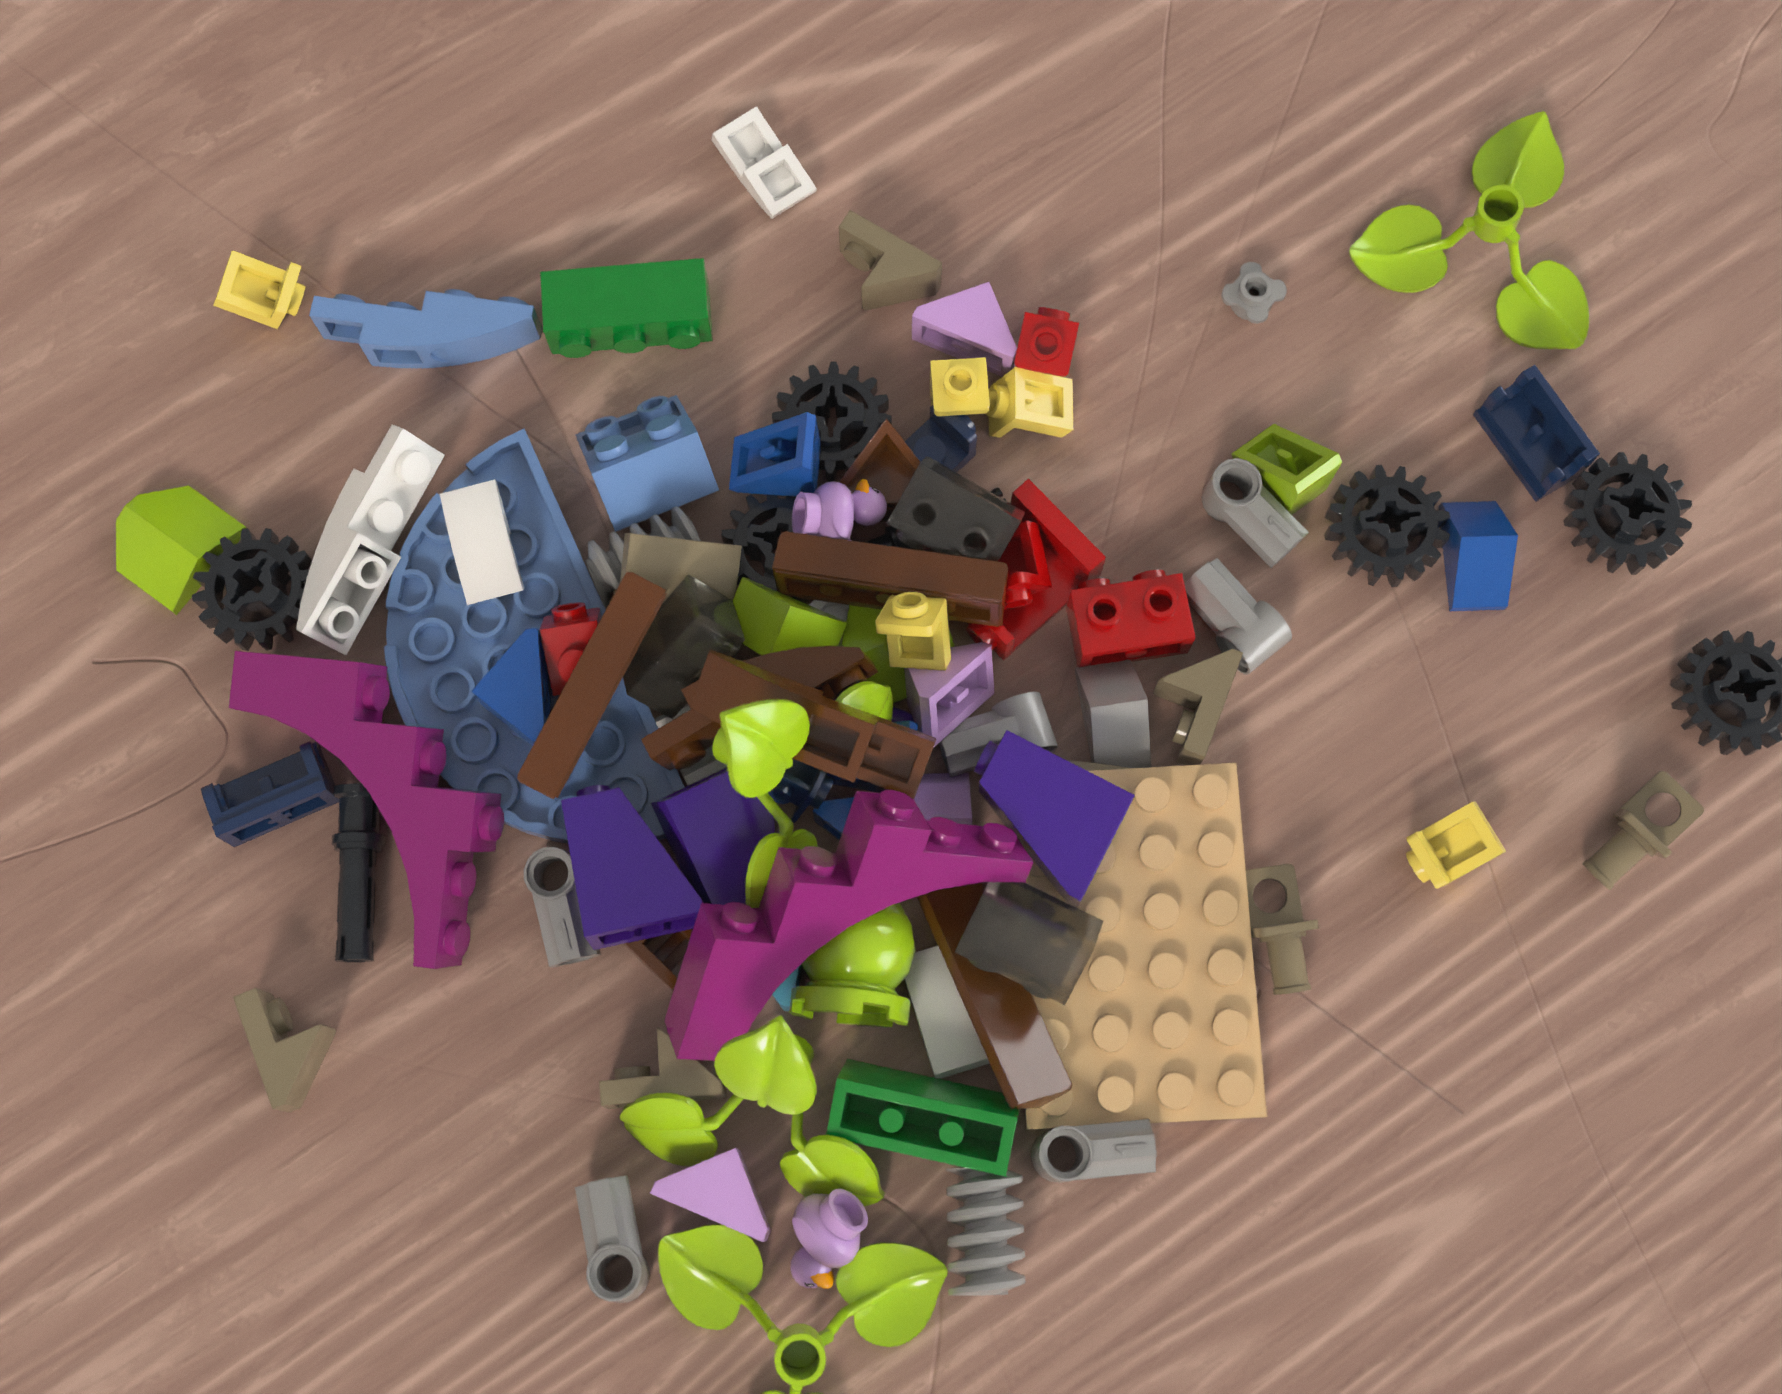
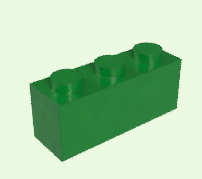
M704 258L540 272L543 332L552 355L561 354L569 358H581L588 356L592 351L614 349L620 353H637L643 351L646 347L669 345L677 349H689L696 347L700 342L713 341L709 281Z
M847 1059L836 1079L826 1135L844 1138L852 1143L1006 1177L1020 1109H1011L1002 1092Z

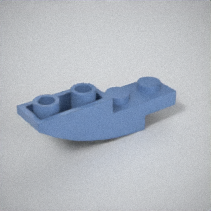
M448 289L444 293L426 291L421 311L410 304L397 301L389 302L387 306L365 303L363 300L347 294H337L334 298L314 296L309 314L324 339L357 343L372 366L390 368H438L482 361L515 351L541 339L543 330L534 306L528 305L521 299L514 297H500L497 301L482 299L458 289Z

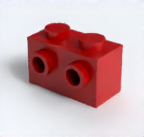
M1148 570L1133 576V581L1111 584L1107 578H1097L1084 581L1077 586V589L1070 590L1066 611L1077 667L1124 660L1136 662L1187 654L1196 637L1183 574L1166 575L1164 570Z

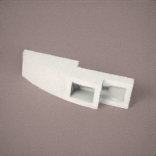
M392 424L365 473L353 468L334 505L316 548L300 603L296 630L347 655L401 559L399 555L391 550L443 460L444 454L405 429Z

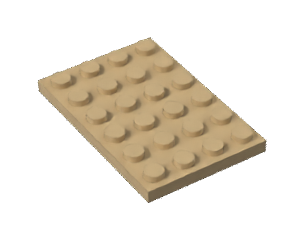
M1237 763L1089 771L1135 796L1079 907L1076 908L1064 900L1034 861L1026 882H1011L1015 959L1072 1082V1088L1069 1092L1040 1108H1025L1026 1130L1149 1119L1150 1123L1267 1117Z

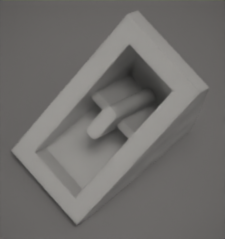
M1124 660L1076 667L1075 676L1091 763L1128 768L1151 767L1148 699L1132 661Z

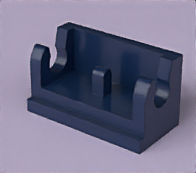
M1536 365L1522 371L1515 379V382L1505 390L1502 386L1496 388L1487 397L1482 406L1473 413V416L1535 502L1576 479L1600 455L1599 451Z
M309 741L300 745V751L225 784L213 785L211 783L202 787V797L211 818L215 836L227 844L237 847L338 803L339 799L333 796L335 783L320 745Z

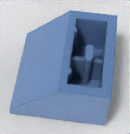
M677 395L669 398L657 396L647 399L639 404L634 412L619 418L606 416L596 419L586 426L585 431L575 434L615 532L629 527L631 524L649 519L653 515L669 511L673 507H679L719 491L699 434Z

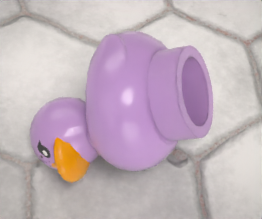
M861 479L852 494L845 484L835 481L826 482L818 487L814 493L800 492L797 495L792 511V530L794 533L852 541L850 536L853 522L855 521L865 526L878 523L887 511V502L884 495L878 489L870 487L866 479Z
M835 1189L829 1195L811 1194L799 1202L795 1209L792 1223L795 1234L803 1247L796 1251L791 1260V1274L794 1280L805 1288L821 1287L829 1289L834 1283L832 1268H840L855 1258L860 1249L861 1232L868 1224V1215L861 1201L851 1192L844 1189Z

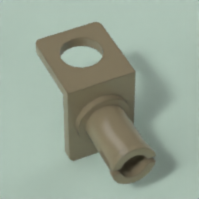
M1660 771L1613 814L1620 821L1617 825L1621 829L1589 860H1585L1582 865L1608 890H1611L1614 884L1646 854L1651 857L1655 855L1666 859L1672 853L1668 846L1703 814L1704 808L1667 772ZM1661 792L1674 796L1680 806V814L1677 820L1671 825L1663 827L1650 822L1645 812L1646 802L1649 798Z
M1282 864L1246 870L1251 937H1259L1260 942H1266L1274 986L1273 995L1311 990L1301 937L1307 936L1306 930L1319 929L1318 920L1303 919L1294 866L1292 864ZM1265 879H1273L1279 882L1286 893L1283 907L1274 913L1261 911L1253 900V891L1256 885Z

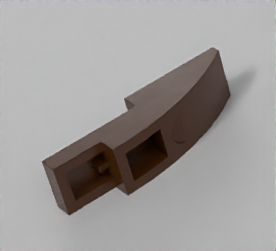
M803 647L768 653L743 661L824 692V697L832 700L838 698L847 688L856 683L867 681L868 678L878 673L874 663L859 647ZM698 681L681 689L689 706ZM690 709L645 736L641 741L653 761L669 771L674 768L681 770L695 765L706 756V749L713 746L714 738L722 725Z
M709 651L689 708L722 725L720 713L726 710L762 700L784 699L793 701L802 706L809 717L808 738L803 748L793 759L853 783L858 778L888 790L902 792L912 799L915 798L936 742L935 737L824 697V692L716 651Z

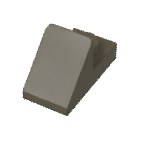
M851 210L838 226L840 252L843 253L844 258L859 270H872L861 288L862 309L871 310L934 296L941 288V261Z
M1230 649L1159 679L1153 691L1155 696L1194 710V713L1183 710L1172 741L1182 745L1176 762L1183 765H1200L1204 760L1243 652Z
M258 988L233 997L272 1109L290 1113L301 1108L334 1039L336 1030L320 1024L288 1037L287 1032L293 1030V1022L286 1004L280 997L275 999L273 994Z
M657 1027L660 1075L651 1076L650 1066H634L615 1069V1080L599 1081L600 1105L607 1109L624 1108L627 1104L635 1102L636 1099L654 1093H674L689 1097L694 1101L727 1098L725 1085L697 1060L676 1058L670 1037L659 1027Z

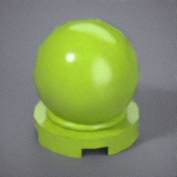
M893 904L848 927L812 953L801 964L811 981L807 982L806 986L792 988L789 1013L806 1019H813L814 1012L837 1013L836 1023L846 1025L892 1027L893 1022L898 1025L908 1026L911 1001L908 998L898 996L894 989L908 976L916 950L912 925L901 904Z

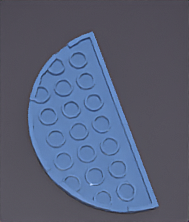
M523 428L499 440L473 457L465 464L467 469L443 493L496 479L511 531L509 536L524 590L467 605L450 543L440 494L436 493L415 521L399 554L401 559L392 573L385 607L388 609L387 646H384L386 666H388L389 683L398 711L406 726L444 729L443 743L446 747V763L440 775L454 789L501 793L500 807L504 812V824L527 834L568 844L561 800L576 797L575 793L578 790L588 786L607 785L610 789L620 788L658 840L666 839L651 803L683 788L684 785L677 769L674 768L669 771L653 761L641 741L642 738L657 730L658 727L630 665L559 797H555L554 800L518 781L517 775L532 745L483 707L471 692L525 629L538 628L540 631L543 618L552 615V608L567 603L583 602L586 605V609L599 607L602 616L605 612L604 605L529 437ZM550 683L551 705L553 709L560 695L553 696Z

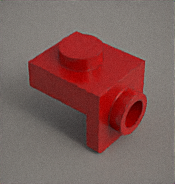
M1038 307L1037 314L1025 312L1014 362L1015 366L1063 378L1068 376L1079 323L1069 321L1070 313L1053 308Z
M1024 521L980 538L984 560L1007 564L1008 577L1004 609H1014L1028 605L1033 602V594L1052 588L1038 523Z
M583 602L567 603L552 608V615L543 618L540 634L553 696L560 695L599 624L602 618L599 607L586 609V605Z

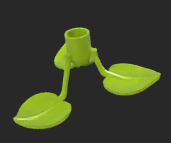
M1544 111L1525 116L1510 123L1495 133L1480 148L1474 159L1471 174L1473 185L1482 195L1479 198L1474 215L1465 218L1463 224L1450 236L1441 239V223L1429 210L1417 205H1401L1383 212L1374 219L1362 236L1350 247V258L1368 279L1392 291L1415 293L1433 287L1444 278L1448 263L1442 250L1454 246L1467 233L1474 231L1481 240L1488 243H1501L1505 241L1508 244L1511 273L1516 283L1505 287L1496 302V319L1503 333L1511 341L1533 349H1577L1583 345L1589 329L1588 302L1583 287L1574 273L1564 265L1552 260H1544L1537 263L1530 269L1527 275L1524 274L1521 267L1518 244L1520 235L1516 228L1524 208L1539 206L1550 200L1558 192L1564 177L1563 156L1553 136L1548 116Z
M863 681L847 688L835 700L883 719L892 720L893 696L890 690L891 687L888 685H881L873 681ZM784 699L756 701L721 712L722 726L714 738L712 747L714 757L727 765L729 780L735 791L744 797H757L779 825V833L768 834L759 841L748 864L745 896L746 905L752 908H759L779 847L803 849L808 846L818 847L813 833L806 829H798L793 832L792 821L768 793L779 784L785 770L792 767V758L803 748L809 734V717L806 710L799 704Z
M782 1016L772 1019L754 1031L732 1038L719 1049L714 1062L715 1070L722 1083L733 1095L713 1116L704 1118L700 1106L694 1100L674 1093H654L640 1097L635 1102L627 1104L620 1114V1120L624 1122L627 1131L652 1154L675 1165L693 1166L714 1157L718 1149V1141L711 1131L719 1128L744 1099L757 1100V1104L760 1107L768 1105L781 1113L792 1115L791 1143L796 1149L788 1151L782 1156L780 1168L786 1180L797 1192L807 1197L811 1194L829 1195L835 1189H844L855 1195L863 1206L875 1204L885 1196L875 1164L856 1144L847 1139L832 1135H818L810 1138L808 1141L803 1135V1113L812 1106L816 1096V1082L810 1067L814 1058V1051L804 1038L793 1034Z
M709 1224L667 1234L660 1240L658 1248L660 1275L667 1294L677 1310L696 1326L711 1330H721L733 1323L738 1315L740 1305L745 1306L767 1333L768 1339L775 1343V1368L781 1379L790 1384L789 1394H801L803 1386L812 1384L822 1375L826 1365L824 1346L833 1341L836 1332L852 1315H854V1324L859 1335L874 1345L884 1347L900 1346L916 1337L931 1318L940 1289L948 1274L947 1267L942 1261L918 1247L895 1242L873 1243L861 1247L853 1261L838 1269L836 1286L838 1292L848 1305L836 1313L824 1330L818 1332L813 1327L801 1323L792 1324L780 1330L758 1302L748 1295L758 1286L763 1273V1261L759 1248L750 1236L722 1224ZM767 1390V1391L762 1392V1393H760V1394H787V1393L782 1392V1391H779V1390ZM813 1392V1393H807V1394H823V1393Z

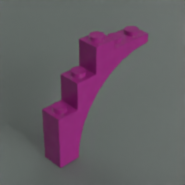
M235 651L229 708L268 716L314 739L338 757L369 791L390 827L407 873L414 915L413 966L440 969L462 965V958L468 949L471 934L469 924L466 922L468 901L475 889L477 879L476 867L473 864L474 852H495L496 841L500 838L504 828V812L500 807L501 793L438 787L439 775L442 773L446 763V747L443 743L444 729L382 723L383 710L387 706L390 695L389 683L386 679L388 666L353 661Z
M884 790L881 793L856 791L835 853L815 846H808L803 849L778 848L759 908H752L738 902H730L725 905L701 903L664 1019L676 1058L715 1061L717 1053L724 1043L734 1037L748 1033L751 1024L775 990L812 953L848 927L893 904L935 890L980 882H1026L1033 865L1032 859L1015 832L998 823H986L983 826L959 824L943 817H932L929 820H925L914 799L902 792L895 790Z

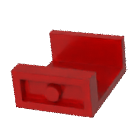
M1029 478L1012 492L1009 508L1012 520L984 530L955 555L984 560L980 538L1024 521L1035 522L1039 525L1052 588L1033 594V602L1028 605L1014 609H1004L1002 626L995 627L968 623L969 626L966 628L967 633L975 643L991 644L992 650L1003 661L1066 606L1070 590L1077 589V586L1084 581L1097 579L1102 573L1106 560L1105 555Z

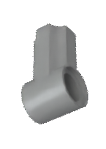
M1239 458L1228 459L1217 467L1203 488L1201 497L1203 507L1209 516L1217 521L1227 523L1272 568L1303 540L1309 532L1262 485L1261 474L1256 466L1247 460ZM1231 482L1237 485L1242 491L1243 499L1234 500L1225 496L1221 491L1220 483Z
M1218 558L1207 562L1184 583L1189 605L1216 634L1215 640L1220 651L1223 653L1230 649H1235L1243 652L1237 669L1239 672L1245 675L1250 674L1292 640L1291 630L1280 613L1265 601L1260 600L1256 602Z
M1028 692L1007 698L994 705L992 711L965 719L939 743V747L950 777L973 771L987 743L991 740L999 745L1006 730L1049 752L1055 751L1058 745L1041 694L1039 692Z
M543 847L535 851L525 864L524 881L533 895L549 967L570 965L601 955L600 949L593 950L584 937L570 853L556 847ZM555 861H564L568 868L566 883L555 891H548L543 883L545 869Z
M1149 1119L1080 1126L1063 1125L1044 1131L1039 1135L1031 1151L1034 1169L1042 1178L1050 1182L1063 1183L1074 1180L1156 1172L1157 1152L1155 1136ZM1056 1137L1070 1141L1076 1152L1075 1162L1067 1172H1060L1050 1164L1047 1156L1048 1147Z
M628 1176L605 1178L575 1187L588 1259L586 1279L590 1290L598 1298L609 1302L628 1303L637 1299L646 1290L650 1280V1268L642 1253ZM625 1256L631 1262L633 1277L625 1289L614 1292L606 1285L604 1271L612 1259Z

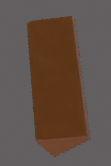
M787 531L782 532L779 536L772 570L777 591L790 597L882 610L890 595L918 592L926 597L946 598L948 620L995 627L1002 626L1008 567L1003 562Z
M627 572L624 575L517 775L520 783L553 800L555 797H559L667 596L665 589L633 572Z
M981 882L939 889L917 896L1008 1106L1011 1109L1040 1108L1069 1092L1072 1088V1082Z

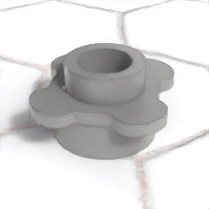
M1247 262L1241 266L1240 276L1235 282L1224 286L1221 296L1223 302L1231 306L1237 316L1251 323L1258 324L1267 319L1269 311L1275 302L1282 301L1285 298L1287 288L1283 281L1273 280L1264 274L1262 267L1258 263ZM1256 289L1259 295L1252 296L1249 290Z

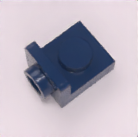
M932 405L930 407V418L905 440V443L941 488L976 455V427L967 415L936 416Z

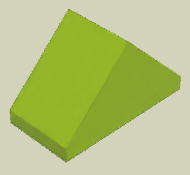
M1272 424L1231 454L1233 459L1247 460L1256 466L1261 474L1262 485L1291 515L1325 492L1342 464L1339 453L1276 424Z
M742 577L720 630L762 656L768 653L795 648L838 646L848 622Z

